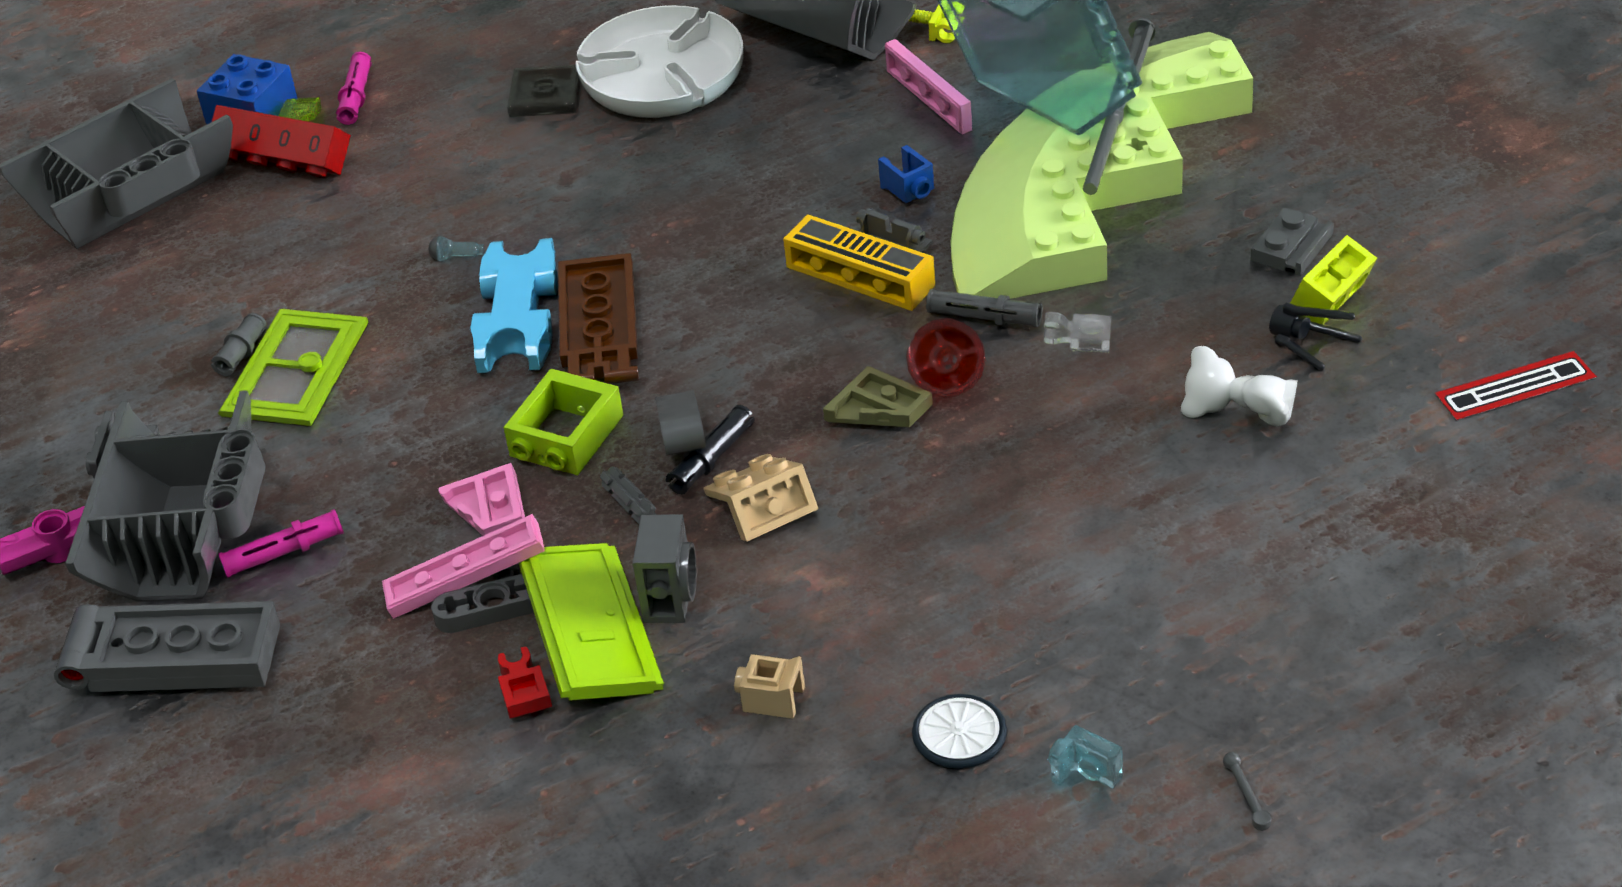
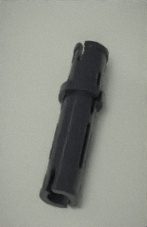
M736 405L705 437L706 448L685 452L681 463L667 474L666 482H671L676 478L668 485L673 492L683 495L703 474L705 476L714 469L717 459L726 452L745 430L754 424V417H750L745 421L751 416L752 412L743 405Z

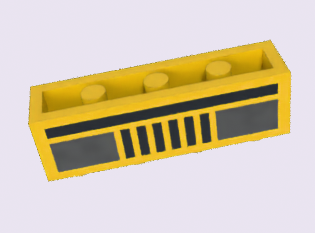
M809 214L783 238L787 268L913 311L927 296L929 290L935 287L934 256Z

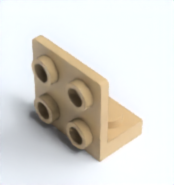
M765 454L748 462L750 467L737 473L736 470L722 472L713 477L714 483L704 487L706 496L728 503L740 538L746 542L819 509L803 464L786 460V458L772 457L771 454Z

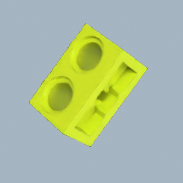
M1346 235L1302 279L1290 304L1300 307L1338 310L1364 284L1377 257ZM1306 316L1310 318V321L1323 325L1329 319Z

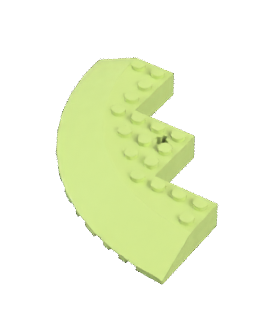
M1205 32L1148 47L1140 73L1134 76L1123 110V120L1118 125L1098 190L1093 195L1086 194L1083 191V185L1127 54L1094 67L1058 86L1025 109L1004 128L980 156L964 184L954 212L950 245L952 275L956 292L993 298L1007 295L1012 299L1107 280V243L1092 211L1182 194L1183 158L1168 129L1252 113L1253 76L1232 40L1211 32Z

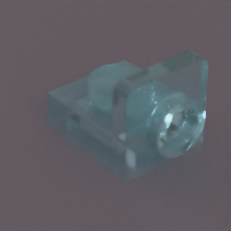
M1077 725L1069 731L1064 739H1057L1049 752L1048 761L1051 763V780L1059 786L1064 783L1074 770L1080 772L1085 778L1091 781H1098L1112 789L1123 777L1122 747Z

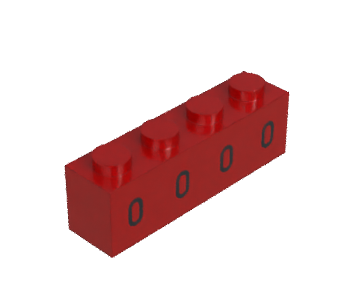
M216 105L212 122L228 115L233 124L228 160L237 161L238 157L242 156L247 157L246 161L266 167L268 162L277 163V168L290 172H296L297 167L305 168L306 173L326 178L327 173L341 175L351 135L337 127Z

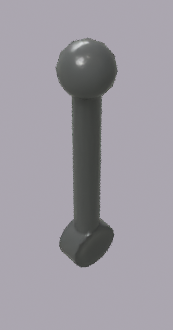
M1235 752L1225 754L1223 764L1227 769L1232 770L1253 812L1252 824L1254 828L1261 831L1269 829L1271 826V815L1269 812L1261 809L1240 768V756Z

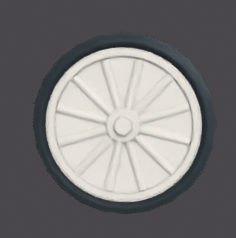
M969 694L946 695L935 699L918 713L912 728L913 742L918 751L927 760L943 767L957 769L974 767L994 757L1002 748L1007 734L1005 718L1000 710L991 702Z

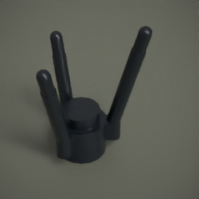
M1286 302L1274 310L1270 319L1269 330L1271 334L1276 335L1275 344L1288 348L1318 370H1323L1325 365L1293 342L1297 339L1303 340L1309 330L1357 343L1362 341L1360 335L1312 322L1310 318L1306 317L1353 320L1355 319L1353 312L1300 307Z

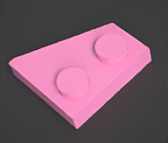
M512 463L438 488L444 503L482 536L525 517L517 474Z

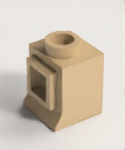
M751 654L747 666L738 667L734 682L735 692L740 693L743 712L794 719L796 708L793 692L803 693L805 688L801 657L782 659Z

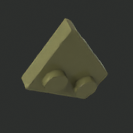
M867 366L823 408L824 420L832 423L911 427L933 405L932 393Z

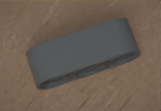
M694 390L655 397L666 456L706 448Z

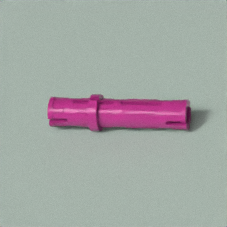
M356 52L351 56L345 84L338 93L339 107L336 111V114H338L336 118L342 124L350 125L355 123L358 119L359 108L365 102L366 95L364 89L369 69L372 65V62H370L371 57L365 52Z
M335 509L302 523L299 520L291 522L292 526L226 552L218 553L227 578L296 550L308 551L310 550L309 545L338 534H344Z

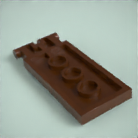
M631 253L558 261L559 341L562 368L568 367V373L593 380L604 378L605 383L608 384L639 381L638 366H631L630 361L638 359L634 274Z

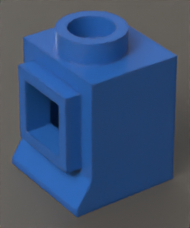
M908 145L901 147L903 171L892 165L890 160L884 156L878 159L880 188L888 189L903 202L908 203L916 198L923 199L934 189L933 164Z

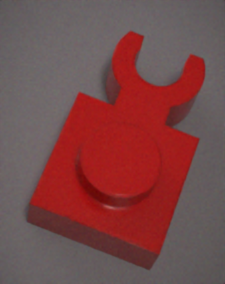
M526 646L521 647L522 658L517 662L507 661L504 652L498 654V663L502 676L498 677V681L510 719L552 707L540 665L533 667L531 654Z

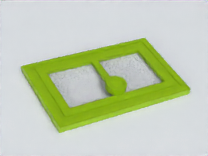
M279 309L218 414L222 417L232 418L239 392L247 390L251 398V420L312 426L369 323L368 318Z

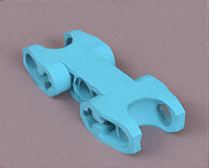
M539 239L533 251L519 256L509 255L504 252L503 241L491 242L481 259L479 282L482 298L493 299L492 312L474 313L470 327L477 373L491 371L495 361L508 354H522L528 358L529 370H540L551 350L552 319L549 309L538 310L539 296L558 294V271L556 270L553 239Z

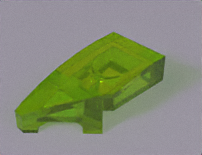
M320 97L287 99L281 108L279 116L310 122L322 110Z

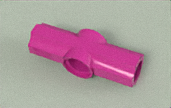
M85 506L68 513L59 509L44 511L34 518L31 527L0 538V569L2 574L6 575L44 559L51 563L65 562Z

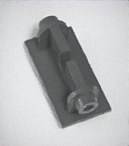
M872 208L861 209L857 214L856 221L861 227L859 232L922 253L933 243V240L925 238L926 233L918 225H912L896 218L890 225L889 216L879 213Z

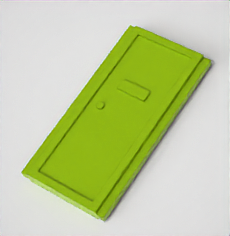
M600 543L544 547V552L519 563L561 698L568 697L569 700L654 694V690H663L664 682L615 546Z

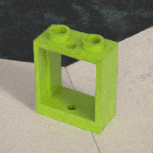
M550 369L503 427L509 456L578 476L624 416L619 386ZM553 409L584 416L569 437L538 429Z

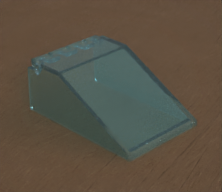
M937 0L977 82L1075 135L1083 134L1134 98L1136 94L1132 89L1142 84L1133 60L1130 59L1131 55L1120 30L1116 29L1117 23L1106 0Z

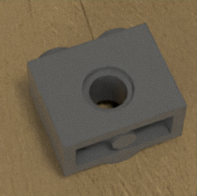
M683 514L641 515L633 557V569L643 623H685L688 602H692L695 597L697 564L693 542H687Z

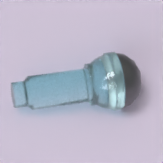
M438 236L430 241L428 251L433 259L442 261L452 258V256L484 255V244H478L477 242H452L448 238Z

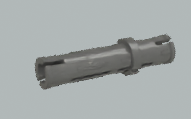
M930 289L926 300V310L928 313L935 312L993 320L996 325L1005 326L1008 322L1039 327L1043 315L1042 303L1010 300V297L1007 295L993 298ZM953 303H956V304H964V305H971V306H977V307H970V306H963V305H955V304H953Z

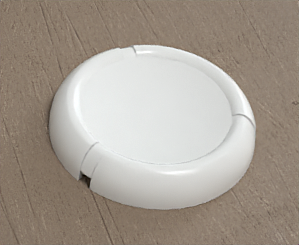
M672 5L643 8L617 16L593 30L584 39L577 51L578 61H576V68L582 86L595 101L614 112L645 118L675 116L690 112L697 107H703L727 91L737 78L742 66L744 54L743 40L734 24L711 11L706 13L705 18H700L699 8Z

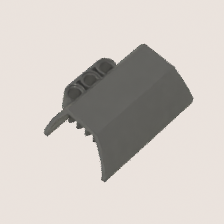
M715 0L720 5L872 60L885 50L886 42L894 40L913 16L917 5L906 0Z
M171 78L1 163L0 173L49 227L78 249L223 173L230 154L233 124L230 116L225 115L191 132L176 81Z
M247 390L239 392L229 430L227 427H223L216 431L204 429L194 433L193 430H188L182 434L170 432L159 436L158 433H153L132 411L128 401L120 402L65 563L69 573L112 593L136 601L199 599L204 597L208 590L221 540L236 538L244 534L251 524L266 469L258 443L251 431V398Z

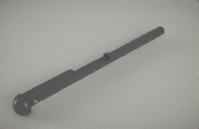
M1138 18L1129 26V35L1132 41L1083 185V191L1086 194L1093 195L1098 190L1118 125L1124 117L1123 110L1134 76L1140 73L1149 43L1155 37V26L1149 19Z

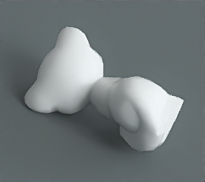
M1198 346L1191 353V367L1186 376V395L1181 404V412L1186 417L1198 418L1207 413L1220 412L1233 400L1241 407L1249 408L1251 411L1258 413L1259 418L1268 424L1279 427L1286 424L1291 418L1298 380H1284L1272 375H1246L1236 378L1228 361L1219 358L1212 349L1206 346Z

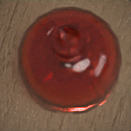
M944 318L930 321L915 333V337L907 350L906 359L908 371L920 388L931 392L933 396L950 398L961 396L975 387L983 376L986 364L985 347L975 330L963 322ZM954 356L957 358L956 363L953 362ZM949 365L952 366V367L949 368V369H946V368H945L946 366H949Z

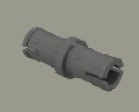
M249 313L236 330L228 333L224 339V346L211 359V362H213L211 366L215 372L222 376H230L243 358L250 356L254 351V343L267 329V327H264L267 323L262 316L256 313Z

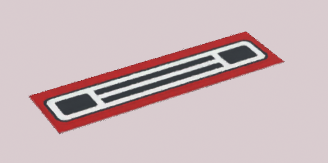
M1571 351L1445 389L1435 394L1454 418L1459 420L1587 381L1597 376L1575 351Z

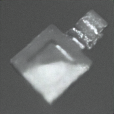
M1045 313L1044 327L1056 328H1045V343H1071V351L1109 353L1111 316L1073 314L1072 321H1069L1061 313Z

